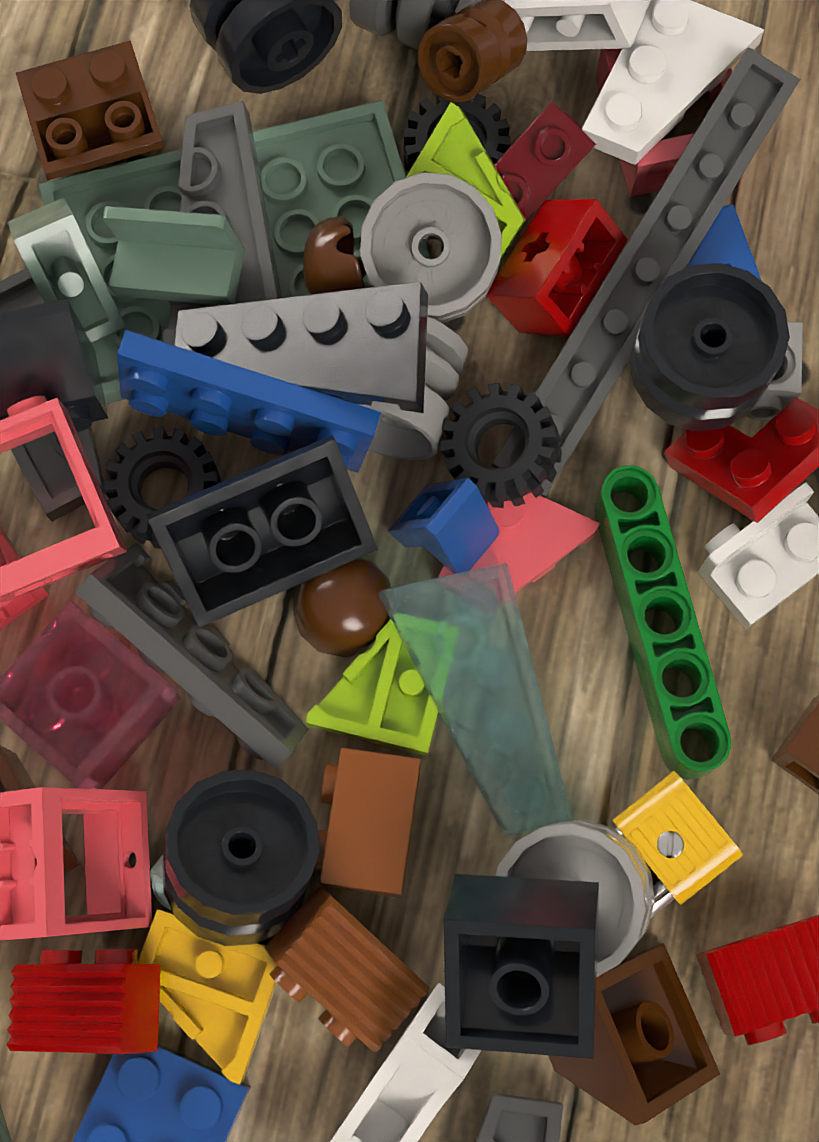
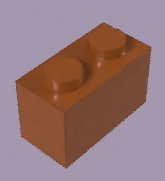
M341 748L338 765L327 763L323 778L321 803L332 804L328 831L318 829L320 852L314 870L321 871L320 884L322 886L402 898L421 759Z

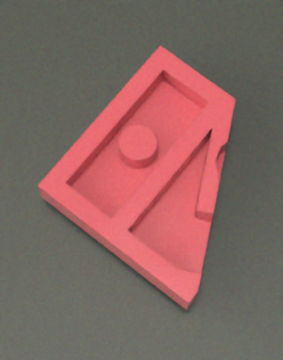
M532 492L523 496L526 504L516 507L511 500L504 501V508L492 507L488 500H484L499 528L498 537L463 578L455 576L444 565L436 580V587L483 610L494 613L513 599L517 592L527 584L537 581L552 570L563 557L582 543L585 545L592 540L600 523L541 495L535 498Z

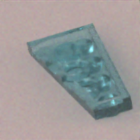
M499 564L382 590L378 595L502 834L513 835L572 819L508 564Z

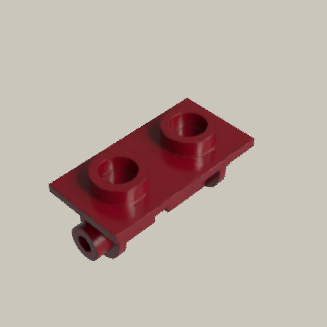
M552 101L494 166L524 218L527 220L592 150L596 143L568 113H564Z

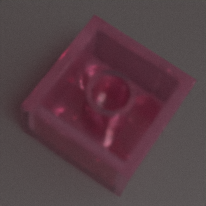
M72 600L0 677V720L80 789H103L182 699L170 683Z

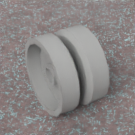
M421 172L395 181L374 200L362 224L360 256L372 287L422 282L428 293V317L445 323L465 316L486 297L498 272L502 234L493 207L474 186L450 174ZM428 239H437L441 241L442 254L435 259L424 258L419 252V245L427 248Z
M588 820L561 822L543 826L516 841L498 865L496 876L599 882L597 977L618 966L648 930L655 903L651 871L636 845L613 827Z

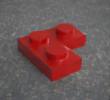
M795 397L752 438L731 425L715 430L692 431L688 429L664 451L670 468L758 523L819 467V409Z

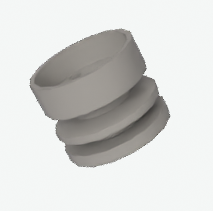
M427 316L424 413L404 411L400 409L398 404L373 401L371 406L358 404L381 412L368 452L404 460L429 459L438 453L440 440H442L444 434L442 426L444 420L449 418V406L445 401L456 395L459 386V374L464 371L468 356V347L460 336L441 322ZM330 395V396H333V397H336V398H339V399L344 400V399L342 398V396Z

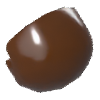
M345 217L327 218L319 222L309 233L304 248L302 271L305 286L310 295L365 288L363 278L367 273L363 262L353 256L355 246L353 225Z
M360 557L303 582L298 590L294 616L300 635L318 652L340 657H350L376 640V635L391 619L396 601L389 578L371 560Z

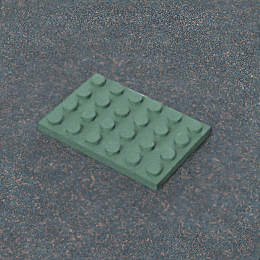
M383 100L253 131L282 298L310 295L305 286L302 271L305 243L311 230L319 222L327 218L345 217L353 225L355 240L353 256L362 261L360 256L362 224L374 200L395 181L406 178ZM182 149L38 184L43 206L65 197L126 326L91 342L96 351L106 404L125 400L121 398L117 352L125 330L163 341L164 329L169 327L171 304L165 300L120 297L111 290L109 282L118 239L102 221L104 208L111 206L180 212L182 192L178 188ZM419 245L420 254L424 258L431 259L428 248ZM366 275L363 278L365 288H371L372 286Z

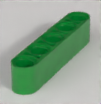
M635 465L621 466L612 470L604 480L595 504V519L600 523L598 527L661 757L666 767L671 772L675 771L681 778L686 780L699 779L721 766L728 758L731 749L730 731L658 484L654 477L641 467ZM618 492L632 494L638 499L641 509L636 512L622 511L614 505L611 495ZM634 550L649 552L655 558L658 570L651 573L636 570L630 564L627 553ZM650 609H660L667 612L674 621L675 632L671 634L654 632L645 621V612ZM676 669L686 674L692 683L691 696L679 698L669 693L663 684V672ZM694 731L706 738L710 746L708 761L696 762L684 754L680 744L683 732Z

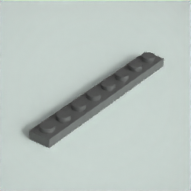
M750 47L747 48L534 393L540 398L543 407L547 406L561 439L559 442L562 451L561 463L555 462L554 464L557 474L552 483L545 479L541 484L544 492L540 495L543 497L547 495L629 361L650 297L667 277L686 268L801 80ZM515 426L513 427L492 461L491 467H507L521 457L525 448V436L520 429Z

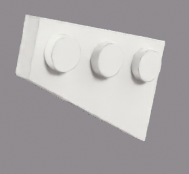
M651 0L631 48H623L582 128L596 143L593 148L636 165L684 118L685 111L706 91L711 92L725 78L727 70L742 57L748 47L754 50L760 44L764 29L691 0Z

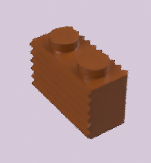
M321 886L264 948L277 964L269 974L273 980L299 1003L308 993L325 1008V1011L318 1019L347 1047L358 1038L373 1052L380 1050L383 1041L389 1039L392 1031L400 1027L401 1021L409 1017L411 1009L418 1006L420 999L426 996L430 989L427 984Z

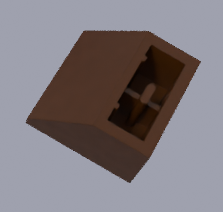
M131 40L16 72L42 167L48 181L164 147Z

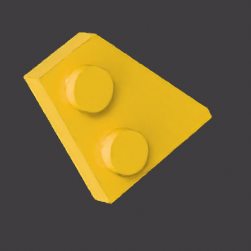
M157 909L137 964H161L160 1002L173 1015V1020L192 1040L195 1039L220 1066L221 1072L226 1078L240 1085L244 1081L277 984L269 975L277 964L264 949L266 947L257 943L252 945L223 946L199 938L177 920L174 914Z

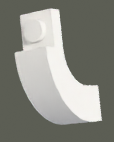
M440 983L436 985L330 1142H418L438 1111L464 1080L481 1050L446 1047L445 987Z

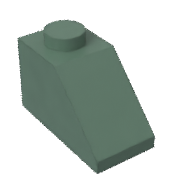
M65 197L8 221L13 240L45 303L67 298L90 342L126 327Z

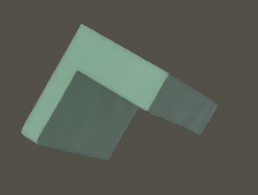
M111 206L104 208L102 221L118 239L109 287L117 296L210 305L235 304L245 247L224 216Z

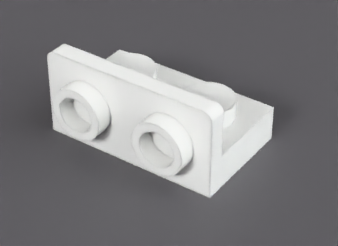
M807 482L785 497L760 522L756 523L753 521L741 531L733 523L723 529L704 546L710 555L697 572L745 630L819 574V516L807 503L814 493V490Z

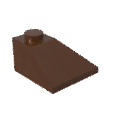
M664 943L624 959L618 966L597 977L593 1059L548 1055L555 1072L633 1125L648 1122L720 1075Z

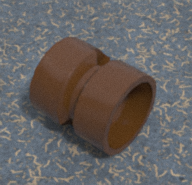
M477 0L457 14L436 24L423 35L418 46V63L422 77L429 88L442 99L454 103L470 100L521 64L526 54L528 39L523 21L516 10L503 0Z

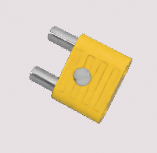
M675 771L612 820L617 826L615 830L636 845L645 862L660 879V881L653 885L654 897H657L666 888L669 890L655 901L651 918L674 899L682 905L743 856L737 845Z

